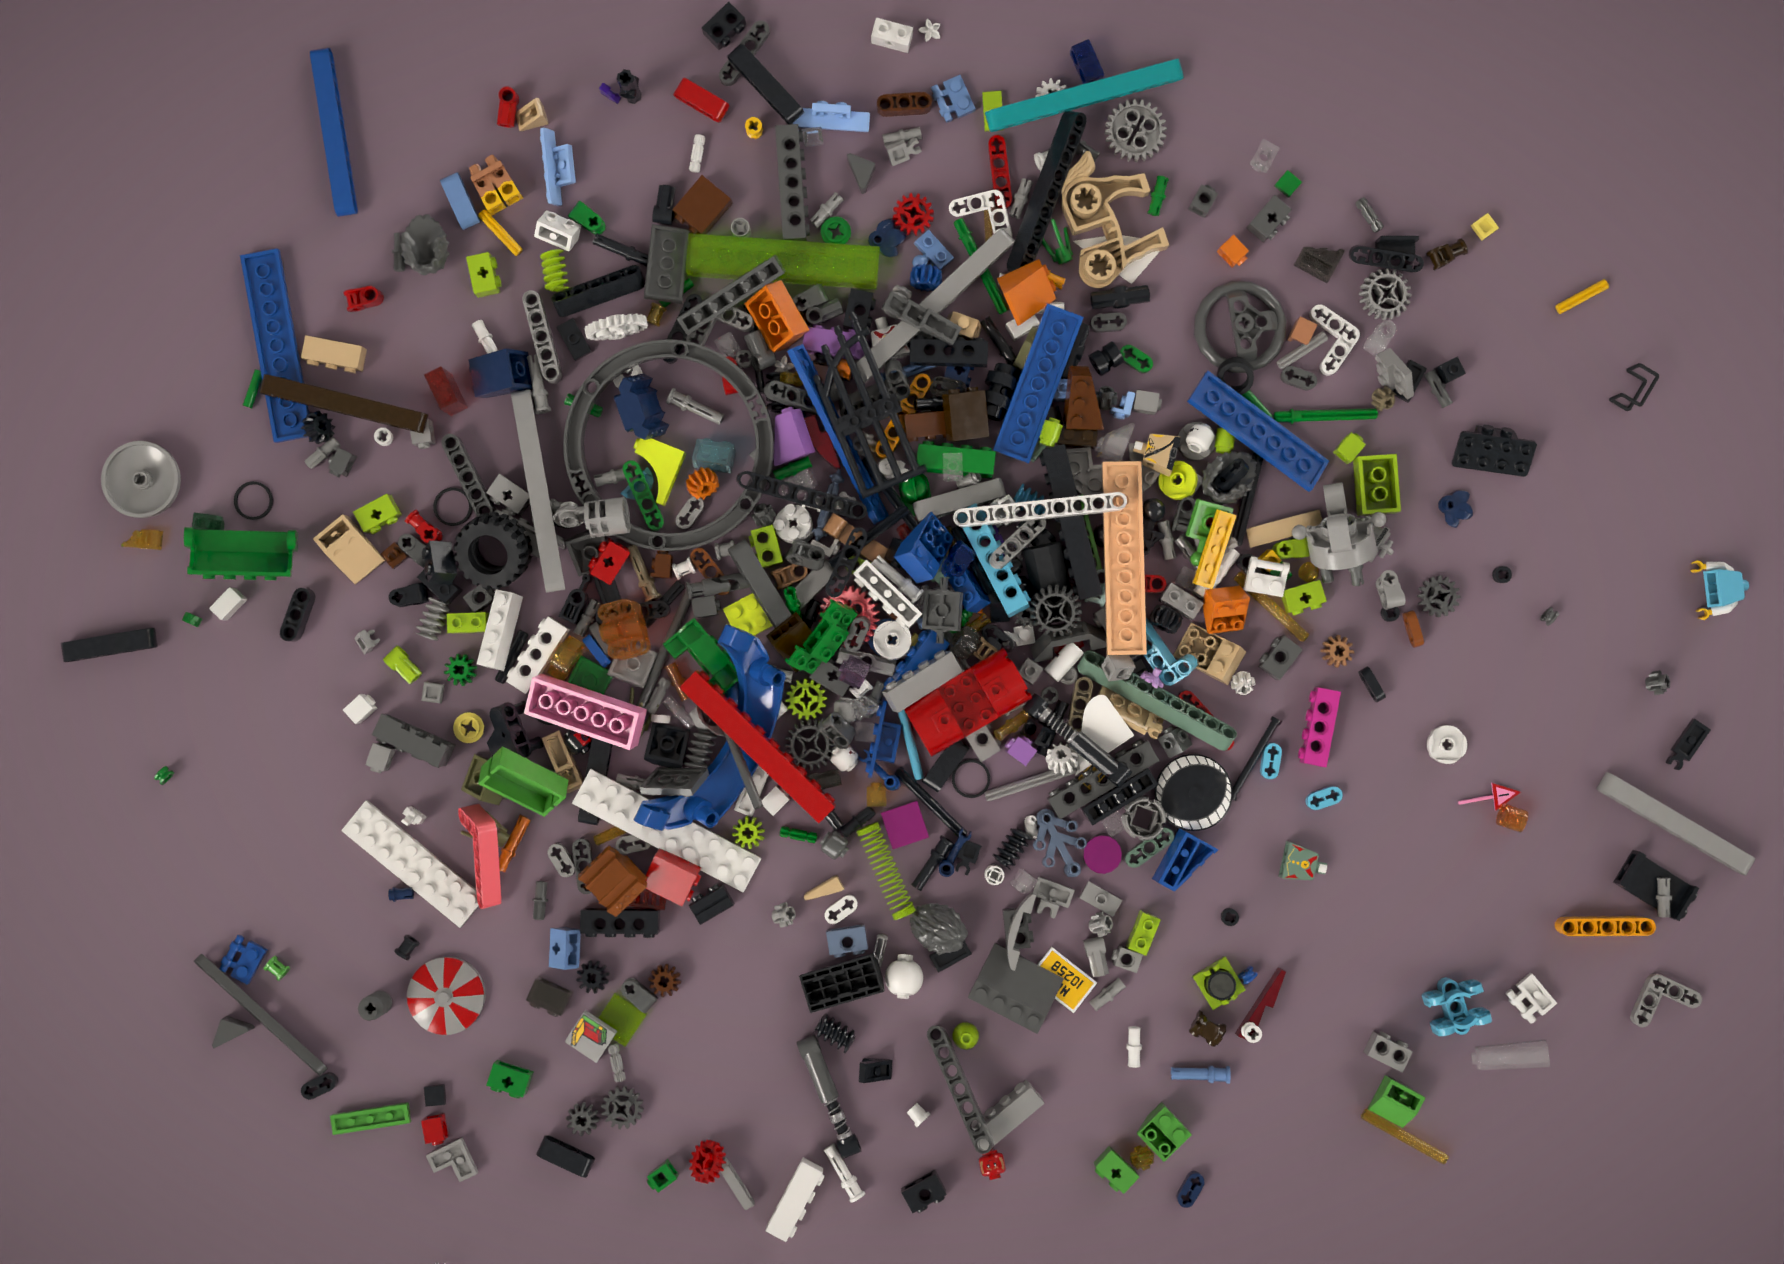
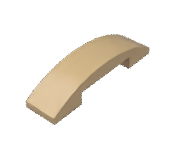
M1320 510L1246 529L1250 548L1293 537L1292 529L1296 525L1307 527L1321 524Z

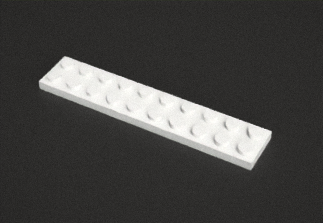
M590 769L572 804L657 848L677 855L701 867V871L741 892L745 891L762 859L761 857L694 822L685 827L671 830L664 829L663 831L638 824L633 819L641 802L650 799Z

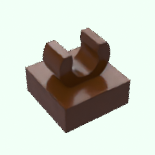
M397 542L391 544L380 554L392 569H395L408 558V555L399 547Z

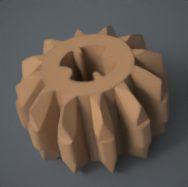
M1336 635L1334 639L1330 636L1328 637L1329 643H1322L1327 647L1320 650L1322 653L1326 652L1322 659H1329L1327 665L1331 666L1334 663L1335 668H1338L1340 663L1342 666H1346V660L1352 661V657L1349 654H1353L1354 650H1349V647L1353 644H1346L1347 637L1341 639L1340 635ZM1336 648H1340L1339 654L1335 655Z

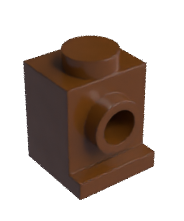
M657 550L656 557L652 558V569L655 570L654 573H650V577L672 579L673 556L668 555L669 551Z

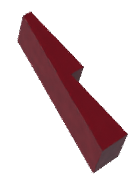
M1279 967L1276 969L1236 1030L1235 1034L1238 1037L1246 1039L1241 1033L1242 1026L1247 1022H1253L1256 1026H1259L1265 1006L1274 1007L1286 974L1285 970ZM1251 1029V1032H1248V1034L1252 1036L1255 1030Z

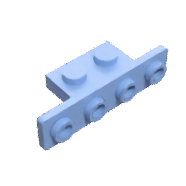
M817 101V103H812V109L802 108L804 113L793 122V124H798L799 128L869 132L870 113L851 111V105H847L844 102L828 104L826 101Z
M543 127L540 128V141L542 143V160L544 162V178L547 190L546 197L549 204L561 206V187L576 183L572 145L565 144L556 147L555 132Z

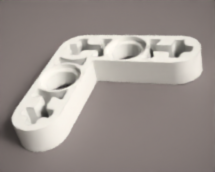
M997 189L955 199L950 203L949 211L956 217L988 209L993 233L995 234L998 231L996 226L1006 224L1007 227L1003 229L1012 237L1006 204L1001 191ZM992 193H995L996 196L999 195L1000 199L997 200V205L1000 206L1002 204L1003 209L1000 208L992 211L991 207H995L994 201H990ZM975 197L981 200V207L978 209L973 208L971 205V201ZM967 199V206L970 211L967 212V208L961 209L960 213L953 210L956 202L959 205L966 204L964 200ZM996 212L1004 214L1003 222L997 223L994 220Z
M1316 305L1310 310V319L1337 338L1320 363L1321 373L1330 376L1339 369L1360 337V332L1355 326L1324 305ZM1321 310L1322 316L1326 318L1329 315L1331 317L1326 321V323H1323L1325 318L1321 316L1319 318H1316V312L1314 311ZM1331 320L1339 322L1337 330L1330 327ZM1346 326L1344 331L1341 334H1339L1343 327ZM1350 331H1352V332H1353V335H1352V336H1353L1354 338H1351V339L1349 340V339L1347 338V337H1348V334H1347V333H1349ZM1336 346L1344 348L1345 353L1343 356L1336 355ZM1332 359H1335L1336 361L1331 366L1333 370L1327 371L1325 363L1328 364Z

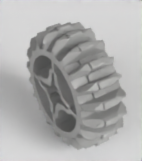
M1388 268L1383 272L1381 269H1378L1376 274L1372 272L1369 274L1370 278L1366 277L1364 279L1365 284L1360 286L1364 291L1359 292V296L1364 297L1360 300V303L1366 304L1363 310L1368 308L1370 310L1368 312L1369 316L1375 313L1374 319H1378L1381 315L1382 321H1385L1387 316L1392 320L1394 316L1399 317L1401 312L1407 310L1405 305L1410 304L1407 298H1410L1412 294L1407 292L1411 289V286H1405L1408 279L1401 280L1403 274L1400 273L1396 276V270L1389 273ZM1377 281H1388V282H1390V285H1388V286H1384V285H1382V284L1379 285V284L1376 283V282H1377ZM1395 287L1397 288L1399 293V300L1394 293ZM1389 289L1386 298L1381 300L1383 298L1384 292H1386ZM1371 290L1376 295L1375 302L1372 299ZM1383 303H1386L1388 305H1393L1394 308L1384 309L1379 306Z

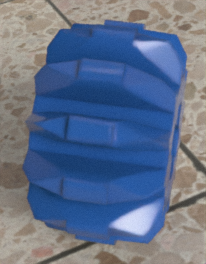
M918 264L912 267L910 285L915 289L927 292L934 291L942 283V271L937 266Z

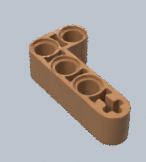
M833 513L824 526L823 531L845 545L851 531L855 527ZM861 531L858 533L854 532L856 539L862 536ZM873 540L863 547L860 555L873 562L874 559H877L878 555L884 559L888 548Z

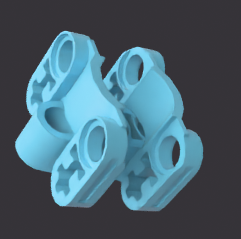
M1445 977L1438 981V990L1427 991L1421 994L1424 1005L1429 1008L1437 1005L1442 1006L1445 1017L1430 1022L1432 1032L1437 1036H1447L1455 1032L1464 1035L1474 1025H1485L1492 1022L1490 1011L1483 1007L1467 1010L1463 996L1471 998L1470 996L1484 992L1481 982L1470 979L1457 983ZM1448 983H1451V990L1446 992L1445 986ZM1457 1002V1008L1451 1011V1004Z

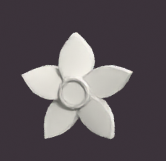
M927 19L926 27L918 29L921 33H926V42L931 37L940 39L939 32L937 31L940 27L939 23L932 25L931 21Z
M785 355L782 357L781 362L776 360L775 366L778 368L775 372L789 373L788 370L793 369L794 365L787 363L788 359Z

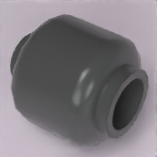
M828 831L820 842L822 845L821 851L833 860L839 856L843 858L849 850L846 847L848 839L837 831L831 833Z

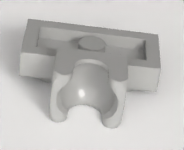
M1038 876L1032 892L1036 894V897L1040 898L1036 912L1040 914L1045 907H1050V916L1054 919L1059 905L1069 908L1075 890Z

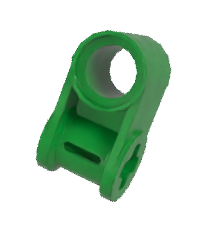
M581 201L577 202L568 215L571 220L580 224L594 235L596 233L602 234L606 229L605 222L601 217Z

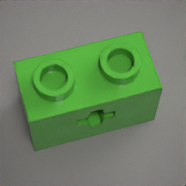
M1110 1146L1093 1162L1096 1167L1095 1172L1101 1178L1106 1177L1110 1181L1109 1185L1116 1192L1120 1190L1124 1194L1139 1178L1138 1173ZM1114 1168L1115 1170L1118 1169L1119 1172L1116 1174L1115 1172L1112 1173L1111 1170Z

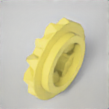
M463 713L456 718L453 731L460 741L473 743L478 741L484 734L485 725L482 718L475 713ZM470 722H472V727L476 731H469V733H467V729L465 728V726H462V724L469 725Z

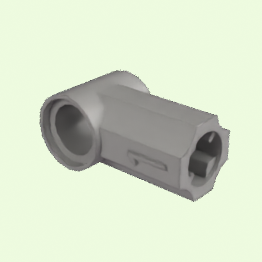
M1103 936L1083 940L1092 976L1100 977L1109 974Z

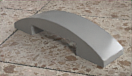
M1032 892L1018 906L1008 930L1007 957L1010 968L1014 971L1020 950L1013 947L1023 912L1029 914L1032 912L1036 894Z

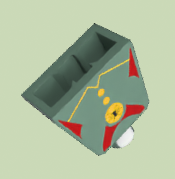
M1286 841L1278 877L1283 879L1313 880L1315 873L1325 875L1327 863L1318 861V853Z

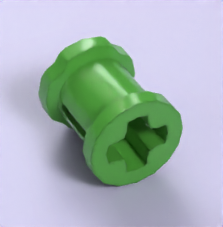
M274 956L263 969L270 971L277 977L276 980L280 981L290 970V967L283 965L277 960L278 957Z

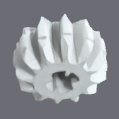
M1060 741L1059 746L1053 744L1052 749H1048L1046 762L1050 770L1054 769L1055 774L1059 771L1063 775L1065 771L1072 773V768H1077L1079 757L1077 752L1069 747V743L1064 746Z

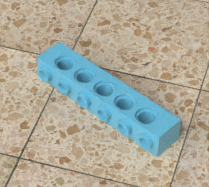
M975 503V504H973V505H971V506H969V507H967V508L978 507V506H977V504ZM980 511L976 515L979 521H984V518L987 517L984 511ZM961 513L957 518L960 523H965L968 516L965 513ZM983 525L979 530H973L972 527H964L963 530L1008 617L1010 618L1029 608L1028 602L1031 600L1026 590L1021 591L1019 585L1022 582L1017 573L1013 575L1010 569L1013 567L1011 561L1002 569H995L990 565V556L1001 545L1000 540L995 541L993 537L996 533L992 525ZM989 539L991 542L987 547L981 546L982 540ZM1003 554L999 557V561L1003 559ZM1001 572H1006L1008 577L1002 581L998 579V575ZM1015 589L1017 594L1014 597H1008L1006 595L1007 591Z

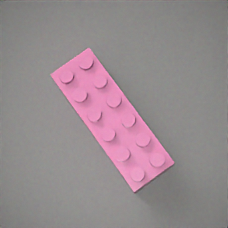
M540 674L532 678L524 714L631 750L638 746L647 709L545 674Z

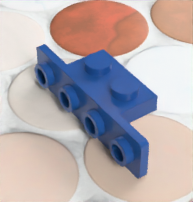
M883 700L882 705H878L876 716H880L879 724L875 723L873 735H876L875 742H871L869 749L872 759L871 761L867 760L865 772L869 773L868 778H872L875 760L889 763L895 762L902 725L883 721L887 705L885 700Z

